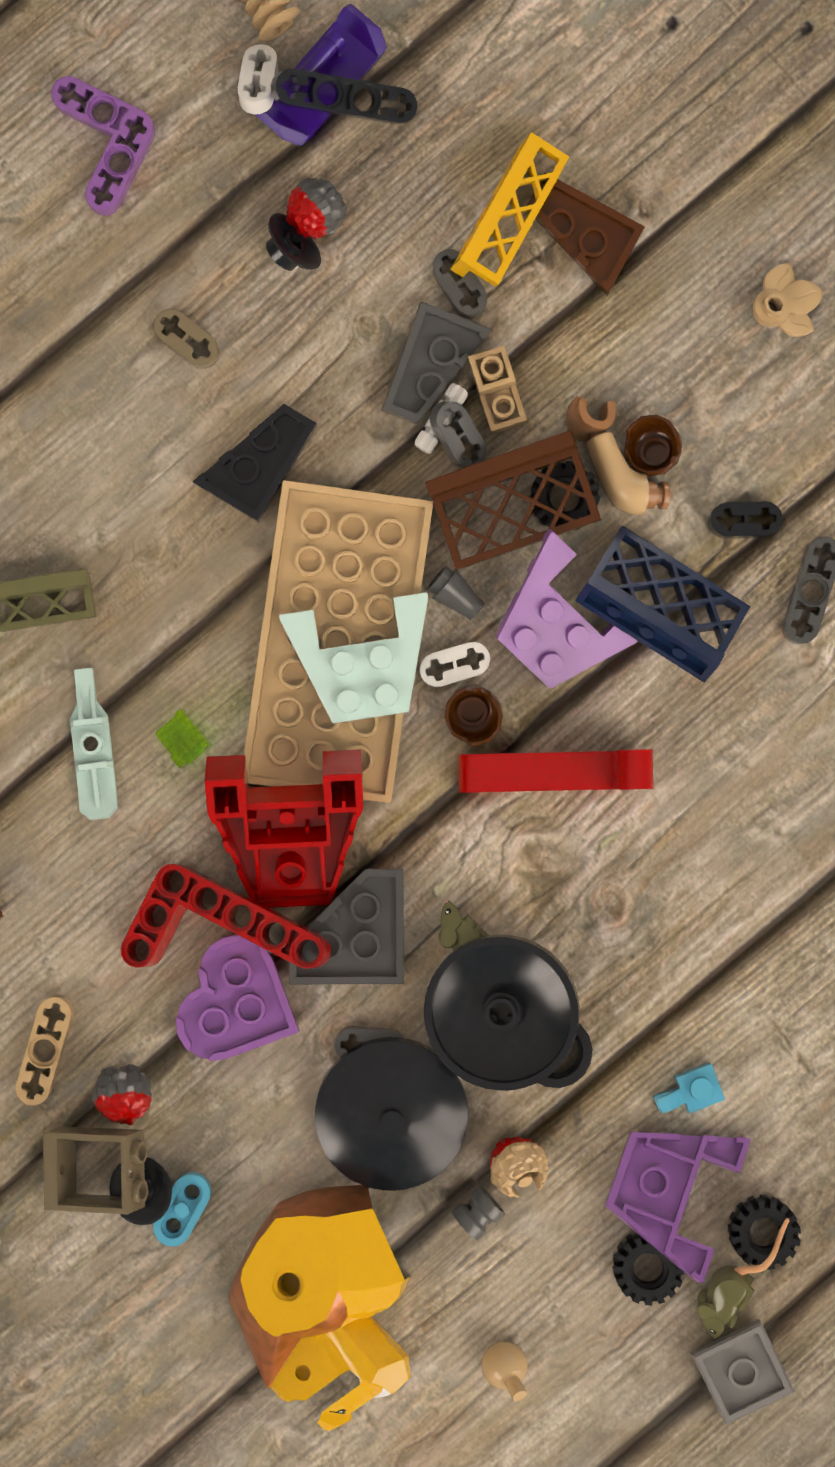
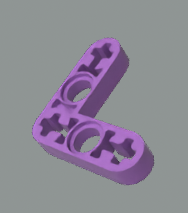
M62 77L54 83L51 90L52 100L57 109L63 114L111 137L85 192L86 200L95 213L102 216L111 215L121 206L154 140V124L150 116L144 111L75 77ZM72 88H75L74 91L77 97L87 102L85 113H81L84 109L81 103L70 99L67 104H64L65 100L61 93L63 91L69 93ZM102 103L110 104L114 109L113 116L106 122H99L93 117L94 109ZM139 121H142L146 132L144 134H136L132 144L138 150L134 152L127 146L132 137L129 125L137 126ZM123 140L127 145L121 144L120 141ZM120 153L128 155L131 163L126 171L115 172L110 168V161L113 156ZM106 173L111 179L121 182V184L117 186L115 182H112L109 188L112 200L110 202L104 200L101 205H98L99 201L95 193L97 191L101 193L105 191L108 181L103 175Z

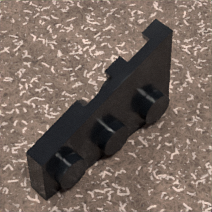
M283 404L252 430L249 436L231 451L226 452L219 458L216 464L192 482L259 523L282 485L283 480L287 477L316 429L317 423Z

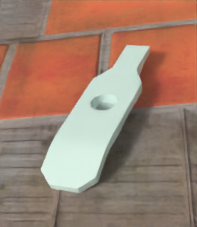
M93 668L74 670L77 704L70 718L78 787L79 812L89 820L107 819L118 809L109 718L97 701ZM90 736L95 737L98 741V747L94 751H88L84 746V741Z

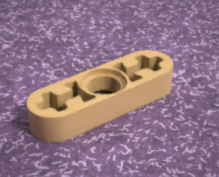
M55 995L44 1000L39 1005L15 1087L17 1097L27 1105L41 1104L51 1095L74 1017L72 1003L63 996ZM56 1003L61 1005L60 1012L65 1014V1019L60 1018L57 1020L53 1030L54 1032L60 1031V1037L51 1032L39 1031L40 1027L44 1029L49 1027L51 1015L46 1013V1009H51ZM39 1040H49L55 1046V1055L51 1060L43 1061L36 1056L35 1045ZM30 1063L37 1068H50V1074L43 1071L39 1078L38 1084L44 1087V1092L39 1091L34 1097L29 1095L30 1088L25 1087V1082L32 1081L37 1070L29 1069Z

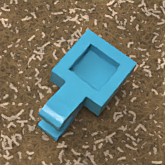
M709 1062L675 1075L674 1078L678 1087L653 1096L658 1111L661 1110L662 1114L674 1110L682 1104H685L687 1112L692 1113L725 1100L713 1066Z

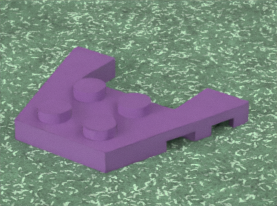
M549 529L542 539L543 544L536 558L532 559L527 569L528 574L519 592H516L495 637L551 689L638 641L611 623L599 633L550 586L549 583L577 554L556 533Z
M630 1132L604 1206L695 1282L704 1283L715 1249L677 1234L701 1160L734 1173H739L751 1139L746 1137L728 1138L707 1135L688 1136L667 1133Z

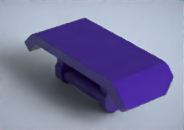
M348 4L343 7L336 21L294 69L362 80L387 49L381 28L354 5ZM292 77L281 84V89L287 90L288 98H290L292 93H307L309 85L305 87L293 85ZM327 82L321 83L317 90L318 99L325 105L332 104L336 96L334 87ZM274 99L268 111L262 114H255V116L283 140L302 146L311 139L331 116V113L279 104Z

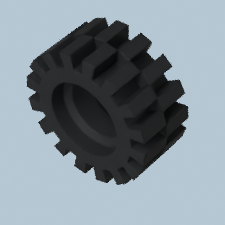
M573 461L558 462L550 477L561 483L571 484L577 472ZM548 467L542 469L541 473L546 474ZM585 470L596 505L598 506L600 500L598 495L599 485L595 483L593 479L595 476L592 472L588 473ZM538 476L535 478L531 488L530 498L532 499L543 480ZM578 480L575 488L584 493L580 480ZM548 481L538 502L557 511L558 509L550 501V491L555 484ZM580 496L578 505L574 509L563 511V514L575 520L591 514L586 499ZM538 506L533 511L534 516H537L540 520V524L550 526L555 516L554 514ZM560 518L556 526L568 523L569 521Z
M760 1195V1198L750 1196L745 1204L740 1202L736 1206L738 1208L736 1213H731L729 1217L731 1224H728L729 1240L737 1254L748 1265L750 1263L753 1265L762 1264L770 1255L775 1241L767 1246H759L752 1242L750 1238L752 1224L760 1218H770L777 1223L779 1233L786 1218H789L790 1221L783 1235L778 1253L768 1269H775V1264L778 1263L781 1266L787 1264L785 1259L789 1255L792 1258L795 1256L796 1251L794 1248L796 1245L800 1246L801 1239L798 1237L801 1229L794 1213L778 1198H769L767 1195Z
M632 1234L627 1235V1240L624 1243L620 1242L617 1246L618 1251L617 1254L614 1253L613 1255L614 1266H612L618 1286H620L626 1297L630 1296L633 1302L639 1304L640 1301H643L645 1305L652 1306L653 1301H658L659 1304L664 1303V1298L668 1295L672 1298L676 1294L674 1289L681 1287V1275H684V1272L639 1234L632 1236ZM646 1253L655 1254L662 1260V1272L653 1281H642L635 1276L633 1271L636 1259Z

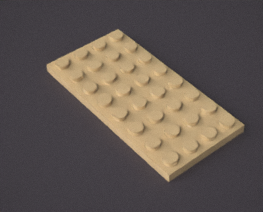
M283 480L244 749L248 783L264 786L323 784V751L361 749L363 800L392 802L404 713L333 724L280 622L279 615L314 610L320 649L398 638L399 633L393 597L421 593L433 501Z

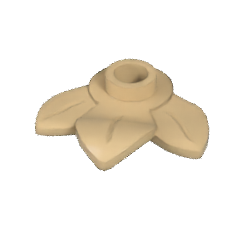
M782 263L775 266L764 276L763 291L753 301V316L759 324L768 327L778 326L788 336H805L814 330L811 319L807 314L820 303L822 290L811 281H796L791 264ZM769 302L776 307L777 312L770 309Z

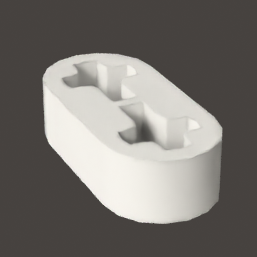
M254 45L246 50L243 56L238 82V96L240 106L250 114H262L268 111L274 101L271 93V82L279 70L277 54L268 45ZM264 62L261 72L256 71L259 63ZM255 87H260L261 92H258L257 97H253Z
M468 642L431 653L421 662L420 676L428 686L435 688L477 677L483 674L489 667L490 654L485 646L477 642ZM474 649L476 654L482 653L484 656V660L479 662V669L472 670L471 665L458 667L456 661L466 658L467 650ZM437 660L440 665L452 662L454 669L443 672V679L440 681H436L434 676H427L426 670L431 668L430 661Z

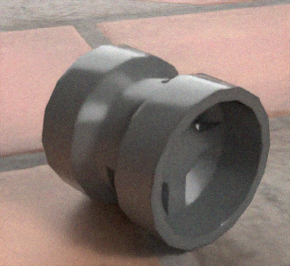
M479 1186L471 1193V1199L468 1201V1204H459L452 1211L458 1223L476 1241L486 1233L487 1225L491 1222L497 1223L505 1216V1212L482 1186Z

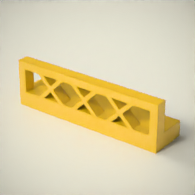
M531 132L519 145L450 270L461 277H464L471 271L491 285L498 286L567 163L569 156ZM538 151L556 162L551 173L537 176L533 159ZM528 170L529 178L523 179ZM546 181L541 189L539 182ZM532 184L536 199L534 204L519 207L515 191L519 186ZM510 202L512 209L505 211ZM528 212L525 220L523 221L522 214ZM514 216L518 229L516 236L502 239L498 227L500 218ZM491 234H492V235H493V238H494V241H493V242H488V240H489V238H490V236H491ZM511 244L505 253L504 245ZM496 247L500 265L494 273L478 263L477 259L483 250Z

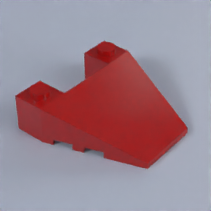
M361 749L323 751V784L248 788L245 755L208 756L206 758L204 782L207 813L212 824L216 825L222 837V844L226 852L230 853L236 865V872L252 900L268 908L330 905L332 903L344 867V860L348 848L351 846L358 818L361 816L364 807Z

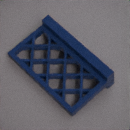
M623 525L575 600L704 683L720 665L725 656L726 649L751 607ZM621 541L635 548L638 558L623 560L619 548ZM660 564L665 567L670 578L656 580L651 565ZM641 566L646 582L631 583L626 568ZM617 569L622 585H614L600 575L603 571ZM692 584L698 588L703 599L688 601L683 585ZM674 587L679 602L664 604L659 588ZM650 590L655 605L647 606L636 598L635 592ZM725 605L737 614L732 620L720 621L715 606ZM706 607L711 622L696 624L691 609ZM682 610L687 626H679L671 621L667 612ZM714 631L719 644L717 649L704 642L699 632Z

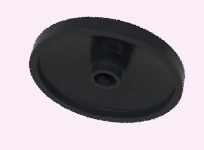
M504 934L487 935L459 946L437 968L431 978L425 996V1028L437 1056L458 1077L485 1089L517 1090L545 1079L566 1059L573 1046L579 1027V999L576 987L567 969L546 948L519 936Z
M378 1038L351 1048L329 1068L317 1094L315 1125L323 1151L331 1163L346 1177L373 1189L388 1191L405 1190L430 1181L446 1169L454 1160L466 1135L468 1104L460 1078L447 1068L434 1049L406 1038Z

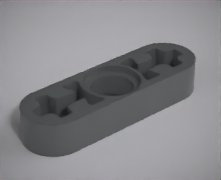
M819 537L809 543L805 549L782 623V632L785 638L793 644L808 643L819 632L835 580V540L833 538ZM823 545L828 546L827 553L833 555L832 560L824 561L820 571L828 572L827 578L818 573H807L808 567L812 570L817 568L819 556L814 554V550H819ZM807 580L817 581L822 587V595L815 602L806 600L802 595V586ZM797 603L804 608L817 609L816 615L812 612L807 613L805 625L810 627V632L802 633L800 637L796 636V629L791 627L792 622L800 620L804 610L796 609Z

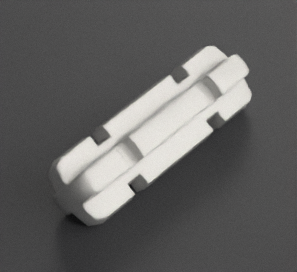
M452 383L444 394V401L457 402L463 405L468 392L460 385ZM445 411L446 419L442 424L449 426L456 414L455 412ZM429 417L425 424V431L421 430L415 440V446L423 452L431 454L439 442Z

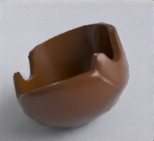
M655 414L641 416L629 425L626 430L624 453L627 461H629L635 471L649 477L664 475L678 463L682 452V440L670 420Z
M469 685L468 687L465 686L456 690L447 701L444 718L454 737L468 743L470 746H477L491 741L498 733L502 723L503 712L501 703L490 690L480 686Z

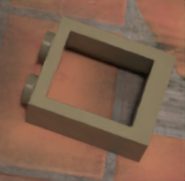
M62 1126L43 1132L44 1210L127 1215L144 1208L148 1196V1185L144 1174V1163L147 1158L148 1149L144 1141V1130ZM76 1141L121 1143L122 1196L76 1194Z

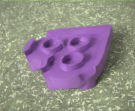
M239 935L225 936L208 948L202 957L201 966L198 971L200 987L187 995L179 1007L176 1018L178 1037L185 1049L209 1061L228 1059L300 1031L270 952Z

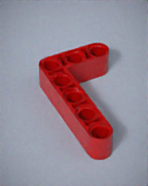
M653 749L459 754V793L654 789Z
M168 864L158 871L121 945V956L129 966L141 968L152 967L158 964L186 909H189L301 968L321 967L326 964L331 955V946L322 935L188 866L179 864ZM179 871L184 878V884L179 891L175 892L171 889L169 881L173 873ZM212 888L217 894V903L209 910L204 906L202 898L205 891ZM161 905L166 911L167 918L163 925L157 926L153 921L152 915L156 907ZM245 905L251 912V919L246 926L241 927L237 923L235 915L239 907ZM275 923L281 924L285 930L284 939L279 944H274L269 938V930ZM141 940L147 942L149 946V955L143 961L137 957L135 950ZM309 940L314 941L319 947L318 957L312 962L307 961L302 952L304 944Z

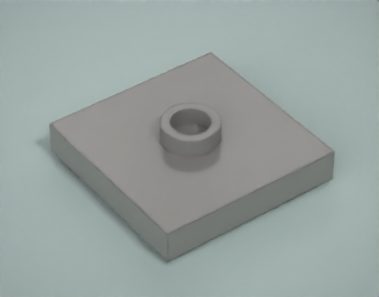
M760 1319L691 1352L725 1425L795 1392Z

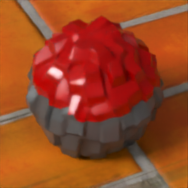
M307 178L300 181L291 190L286 206V222L293 226L295 231L304 238L318 239L325 235L335 234L347 216L345 213L347 207L342 200L341 194L337 192L330 181L321 178Z
M127 1064L119 1069L116 1066H111L103 1069L98 1076L95 1087L92 1089L91 1101L95 1103V1108L101 1112L102 1116L111 1122L120 1123L121 1125H133L134 1121L137 1118L143 1117L150 1107L152 1101L151 1083L138 1066Z

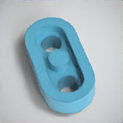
M198 1172L184 1173L172 1187V1198L167 1212L153 1224L155 1237L162 1244L172 1247L178 1246L189 1238L212 1193L211 1184L203 1174ZM188 1185H196L199 1188V1195L196 1197L189 1196L186 1192ZM171 1218H176L180 1221L181 1228L172 1230L168 1227L167 1221Z

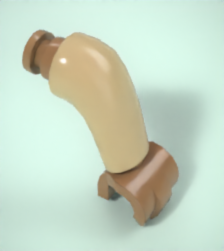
M576 396L568 406L566 426L577 440L587 442L586 445L594 469L607 498L617 509L631 515H644L646 509H654L656 505L659 509H667L671 493L669 483L661 481L657 486L655 481H648L645 474L632 470L624 459L611 432L607 433V429L615 420L616 402L607 401L599 409V421L593 419L588 414V402L582 396L580 398Z

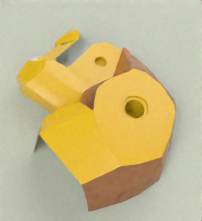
M363 1185L324 1187L305 1191L277 1203L256 1233L234 1277L228 1296L266 1388H271L280 1399L287 1402L293 1400L306 1401L338 1376L350 1370L360 1377V1385L324 1410L320 1420L317 1421L324 1430H333L351 1421L352 1413L374 1397L379 1398L395 1393L411 1378L409 1355L372 1317L389 1308L405 1291L410 1277L405 1280L372 1208L369 1187Z

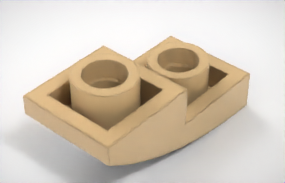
M505 346L468 356L490 434L527 424V418Z

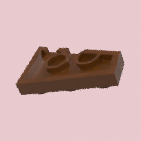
M558 179L535 218L607 296L645 226ZM546 181L539 182L541 189ZM534 193L532 194L527 206L534 204L536 200Z

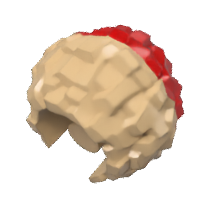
M519 1136L501 1139L496 1144V1148L492 1151L490 1158V1179L492 1184L509 1197H520L514 1186L515 1180L518 1186L523 1188L530 1185L533 1178L540 1191L547 1179V1170L549 1169L546 1153L539 1144L534 1143L531 1139H523Z

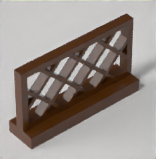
M571 430L425 482L457 571L541 542L549 529L557 535H561L602 520L574 434ZM572 458L577 472L570 486L550 477L558 462ZM549 466L546 474L537 471L541 468ZM527 473H532L543 479L533 499L514 490L520 477ZM513 479L509 487L501 484L502 482ZM578 480H580L584 493L574 489ZM548 481L567 490L557 511L538 502ZM496 486L507 491L497 512L478 503L485 488ZM477 492L473 500L465 497L468 494ZM572 493L586 499L590 515L575 520L563 514ZM512 494L531 503L521 524L502 515ZM459 498L471 504L461 525L448 519L443 503ZM536 506L555 515L548 530L537 532L526 526ZM476 507L495 516L485 536L467 528ZM560 518L569 521L568 523L556 526ZM500 519L519 527L513 541L505 545L490 539ZM450 524L459 528L455 538ZM524 530L533 534L520 539ZM464 531L483 540L476 555L461 559L457 545ZM488 543L496 546V548L484 552Z

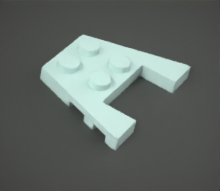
M427 592L393 597L399 637L320 649L314 610L279 615L280 622L333 724L409 712L428 603Z

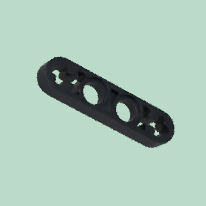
M299 69L283 70L277 73L271 82V93L274 99L279 104L390 124L406 123L412 120L417 111L415 95L410 90L401 87ZM292 77L293 85L302 87L309 85L307 93H292L290 98H288L287 90L281 89V84ZM323 82L331 84L335 89V100L330 105L323 104L317 96L318 87ZM358 89H365L370 93L372 103L366 111L359 110L354 104V95ZM399 96L400 103L406 104V110L399 112L398 116L397 110L394 108H380L382 101L398 100Z

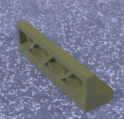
M85 569L0 582V602H4L14 609L7 621L0 624V632L97 617L90 572ZM83 589L86 610L70 612L60 605L68 591ZM59 593L55 600L47 594ZM41 596L51 603L43 617L32 618L22 610L31 597ZM22 599L17 606L10 602V600ZM56 608H58L64 613L52 615ZM19 614L27 619L14 621Z

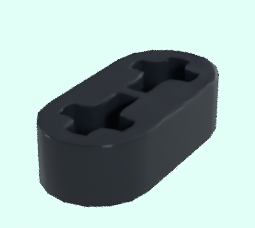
M726 502L712 510L709 515L708 524L712 533L719 538H764L771 536L779 530L783 517L781 510L772 502ZM763 509L766 510L767 516L774 518V522L767 525V530H764L761 523H749V517L759 516ZM725 510L728 511L729 517H742V523H734L729 527V531H726L723 524L717 523L716 518L721 517Z

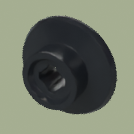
M273 214L268 223L271 238L267 241L266 248L275 263L288 271L294 270L297 266L306 270L318 268L321 264V255L311 237L304 238L301 234H298L294 227L286 222L287 215Z
M149 1157L146 1158L144 1163L145 1181L149 1191L145 1207L127 1215L120 1214L125 1220L136 1225H149L161 1219L167 1212L172 1198V1187L167 1172L158 1162ZM121 1163L115 1168L111 1176L110 1196H122Z

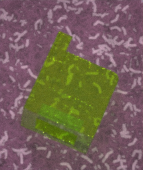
M179 709L175 713L176 716L156 732V736L170 752V757L180 769H184L213 744L184 709Z

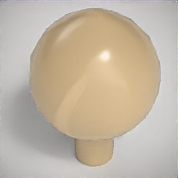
M503 1341L490 1346L485 1351L481 1363L484 1378L491 1386L501 1390H508L514 1401L523 1400L527 1396V1392L522 1384L528 1369L525 1353L519 1346L511 1342Z

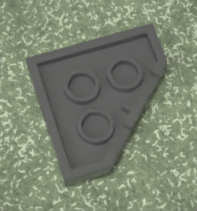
M365 869L307 927L328 940L331 946V955L326 964L318 968L305 969L289 962V985L404 984V869ZM309 940L304 944L302 949L304 958L312 962L318 957L319 947L314 941Z

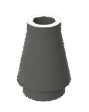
M447 566L440 570L427 587V590L433 594L432 599L457 611L469 620H472L484 605V602L478 598L456 569L452 571Z

